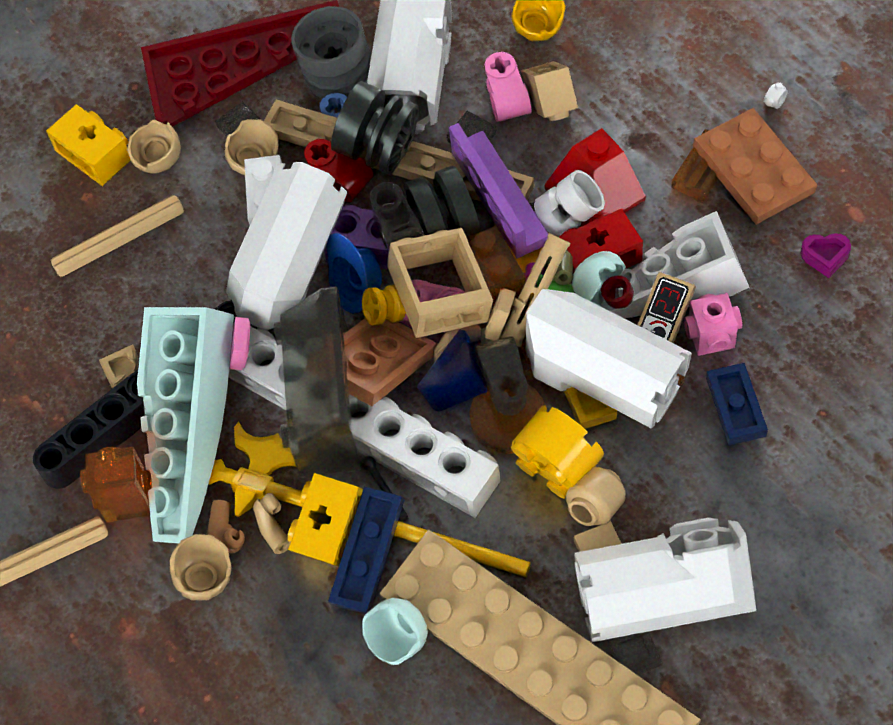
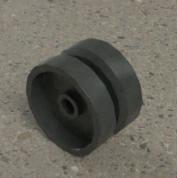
M452 165L435 171L433 179L434 189L430 182L423 177L404 183L410 216L419 237L434 234L440 230L449 231L462 228L469 245L480 242L481 231L475 208L461 174L455 166Z

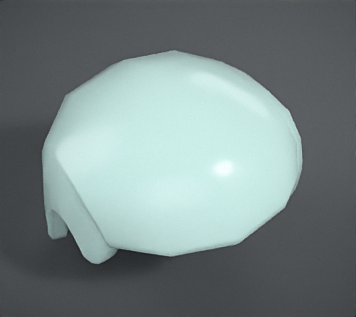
M609 251L594 253L576 268L572 280L573 290L575 294L601 306L599 294L601 293L603 283L612 276L621 275L626 266L615 253Z
M398 598L386 599L367 612L363 618L362 634L368 648L380 660L391 665H398L419 652L426 643L428 633L425 620L420 610L408 600Z

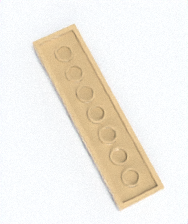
M429 529L380 593L384 600L390 598L408 600L420 610L427 625V631L557 725L700 724L701 719Z

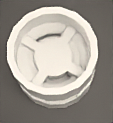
M575 170L561 180L557 187H552L535 200L534 208L543 227L549 233L559 237L566 230L577 228L581 225L582 221H587L604 208L605 202L597 183L587 173Z

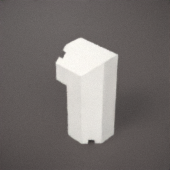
M380 0L367 83L385 91L383 108L386 107L395 95L403 99V106L408 101L419 106L415 134L424 131L425 124L430 122V126L437 123L444 66L448 64L451 46L449 22H452L450 0Z
M294 162L291 169H284L285 163L277 164L229 272L226 293L229 300H232L235 306L234 311L237 317L249 318L250 324L264 330L275 328L277 324L284 321L288 323L296 320L327 245L329 235L334 229L347 195V191L342 186L339 192L333 187L335 179L329 173L303 162Z
M542 289L526 312V352L531 362L534 378L559 391H565L573 387L649 428H653L655 422L658 423L662 419L680 388L677 385L679 381L677 373L684 377L687 373L692 355L691 352L571 292Z
M704 518L673 525L669 528L671 536L667 539L662 533L656 538L574 553L580 599L586 614H589V617H585L591 641L596 642L756 611L746 533L740 524L736 521L728 520L729 528L719 527L718 519Z

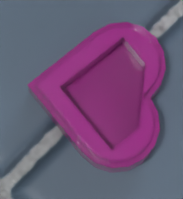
M838 233L829 234L826 237L815 234L810 235L802 242L800 255L807 264L827 278H830L848 259L851 251V242L846 236Z

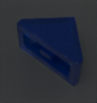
M459 329L417 386L434 411H443L488 392L480 352L465 330Z

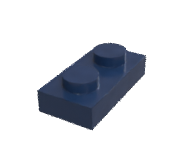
M745 363L707 371L706 380L728 446L767 437L768 428Z

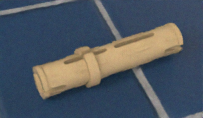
M551 233L548 234V238L531 269L519 297H514L512 303L514 308L500 335V338L518 347H521L526 335V313L521 323L518 320L531 293L534 296L528 309L540 291L549 288L563 256L571 244ZM549 256H551L552 259L546 269V272L539 286L536 287V283L540 277V274Z

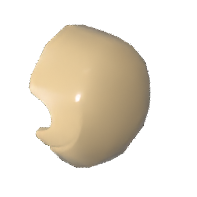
M243 120L232 134H228L225 143L226 161L234 171L245 176L244 159L278 155L279 137L273 127L262 120Z
M151 120L147 125L139 127L129 137L127 148L133 165L144 172L153 174L169 170L178 161L181 151L179 136L169 123L163 124L156 120Z
M194 534L181 540L172 552L170 574L173 585L178 592H181L182 596L190 600H209L221 594L231 579L232 568L228 548L212 535Z

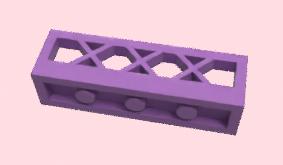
M459 123L450 126L452 154L516 259L542 248L548 238V233L484 131L467 137Z

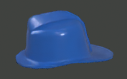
M330 234L327 242L329 284L332 294L345 311L352 314L359 313L363 310L362 297L365 289L372 287L381 288L382 272L377 262V257L374 252L367 248L356 249L353 243L342 234Z

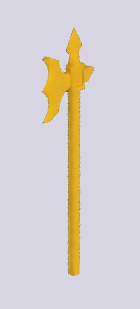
M238 421L234 426L235 446L244 451L249 457V468L240 467L237 471L225 467L222 459L215 460L209 485L221 481L232 486V490L235 492V516L237 517L253 508L255 501L258 498L261 500L267 493H272L278 500L303 507V504L300 502L302 490L276 483L273 477L269 475L280 467H300L315 455L318 445L302 450L293 449L283 442L279 433L266 437H255L246 433ZM398 521L394 536L419 543L428 530ZM434 532L475 562L523 577H527L531 566L529 561Z

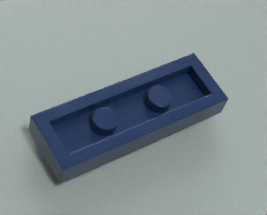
M364 486L328 603L362 614H366L371 610L405 501L402 496Z

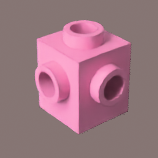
M728 293L720 295L706 294L690 301L689 316L684 317V327L688 339H693L697 355L700 356L735 348L737 331L742 328V317L738 306L732 307Z

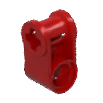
M313 140L304 149V157L310 166L329 173L335 179L333 187L338 192L341 186L347 191L345 202H352L373 177L374 173L371 167L367 166L363 159L359 157L353 160L331 150V141Z

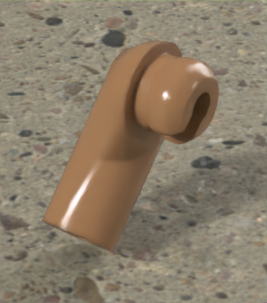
M214 500L211 504L207 535H212L224 543L228 548V553L238 552L244 544L245 536L241 530L237 531L229 524L231 504L223 500Z

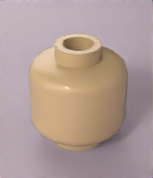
M593 467L574 487H570L566 493V502L570 515L577 522L585 526L607 524L626 499V492L619 476L614 471L602 467Z

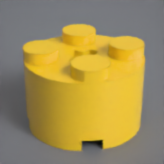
M546 405L541 406L512 441L511 447L512 451L519 457L515 461L516 464L532 477L539 473L548 480L546 483L547 487L562 499L566 498L568 489L574 487L604 457V451L597 441L591 447L584 437L588 432L579 423L554 407H551L547 412Z

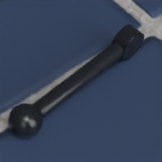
M369 455L365 456L361 461L362 468L370 471L382 491L392 493L376 468V459ZM402 507L399 520L404 522L409 518Z

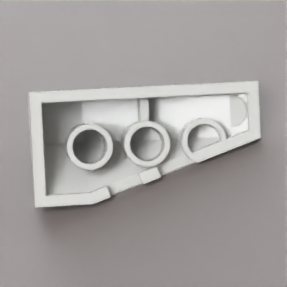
M717 211L682 226L672 233L674 239L660 250H657L655 247L644 253L646 260L632 270L624 269L620 276H624L629 280L634 291L633 301L628 307L613 309L605 302L600 293L601 307L622 318L641 316L658 272L694 284L696 288L691 300H696L706 294L720 295L728 293L730 297L750 288ZM618 288L619 297L623 295V288Z

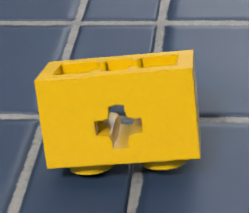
M77 104L46 130L55 151L101 186L131 161L127 152V144L129 142L125 135L117 128L111 130L94 111L87 112Z
M314 473L312 480H308L305 483L301 493L300 502L303 504L299 519H294L289 528L287 540L290 542L288 550L339 567L363 489ZM320 514L328 515L331 517V522L329 524H322L318 522Z

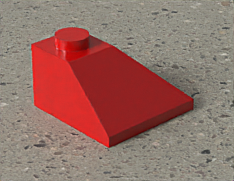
M603 128L572 146L544 185L546 191L552 187H557L561 180L575 170L587 173L597 183L604 196V208L587 221H582L578 227L594 221L604 213H612L621 208L626 213L646 199L625 152Z

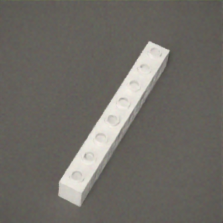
M250 326L249 353L245 368L243 370L229 369V378L365 456L374 457L379 464L476 518L500 483L499 464L490 454L482 450L475 452L466 447L456 435L450 432L443 434L432 428L431 424L418 414H412L411 416L403 412L388 397L384 396L373 406L358 400L356 397L308 371L310 359L306 358L299 348L291 344L285 346L276 341L274 336L267 330L259 327L256 330ZM272 360V362L268 365H260L265 361ZM295 378H303L300 382L290 383ZM326 395H335L330 400H320L322 397ZM358 412L367 413L361 418H351ZM388 430L399 431L394 436H383V434ZM420 448L431 449V451L425 455L415 454V452ZM453 466H462L465 468L463 471L456 474L447 472V470Z

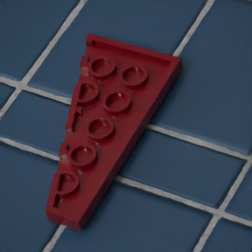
M338 0L141 47L155 120L163 124L169 123L174 127L296 61L297 58L291 41L294 27L302 17L313 10L327 6L339 7Z

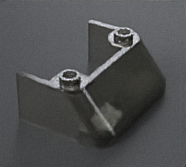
M337 286L317 290L280 315V322L274 323L277 346L282 345L287 424L281 425V439L283 448L291 449L300 478L313 477L314 473L325 476L362 471L361 460L351 424L344 333L348 331V326Z

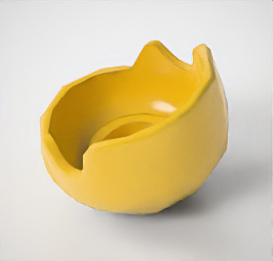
M516 0L512 11L513 26L517 33L529 41L548 40L560 30L566 5L563 0Z

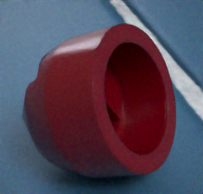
M612 276L601 287L603 299L613 309L626 308L633 301V287L624 276ZM618 288H623V295L619 297Z

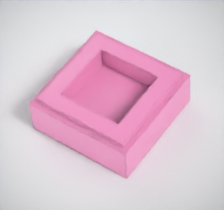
M235 317L229 369L243 370L245 368L249 353V318Z

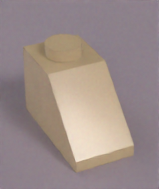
M552 61L521 70L523 80L538 115L544 118L548 117L549 121H555L568 117L570 110L578 108L568 66Z

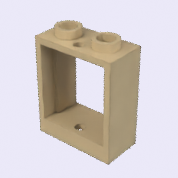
M462 228L449 231L440 230L434 234L416 238L407 237L390 243L387 267L416 338L488 322L493 298ZM452 260L465 293L420 302L407 269Z

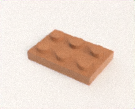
M754 108L694 138L693 148L756 225L814 194L816 191L817 183Z
M363 319L310 359L308 371L356 397L358 400L373 406L434 357V349L438 343L425 336L416 338L412 329L399 322L392 323L389 320H385L382 324L373 326L366 319Z

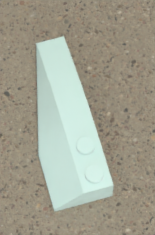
M144 307L137 389L138 396L143 397L145 416L140 417L142 432L147 433L149 453L144 454L145 469L150 471L152 488L148 491L154 542L179 544L181 540L193 535L213 470L222 428L228 388L234 323L233 314L207 307Z

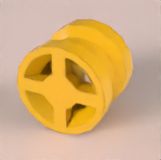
M395 284L386 286L384 290H380L377 287L365 289L362 297V309L365 319L370 325H380L385 320L394 323L404 319L406 312Z

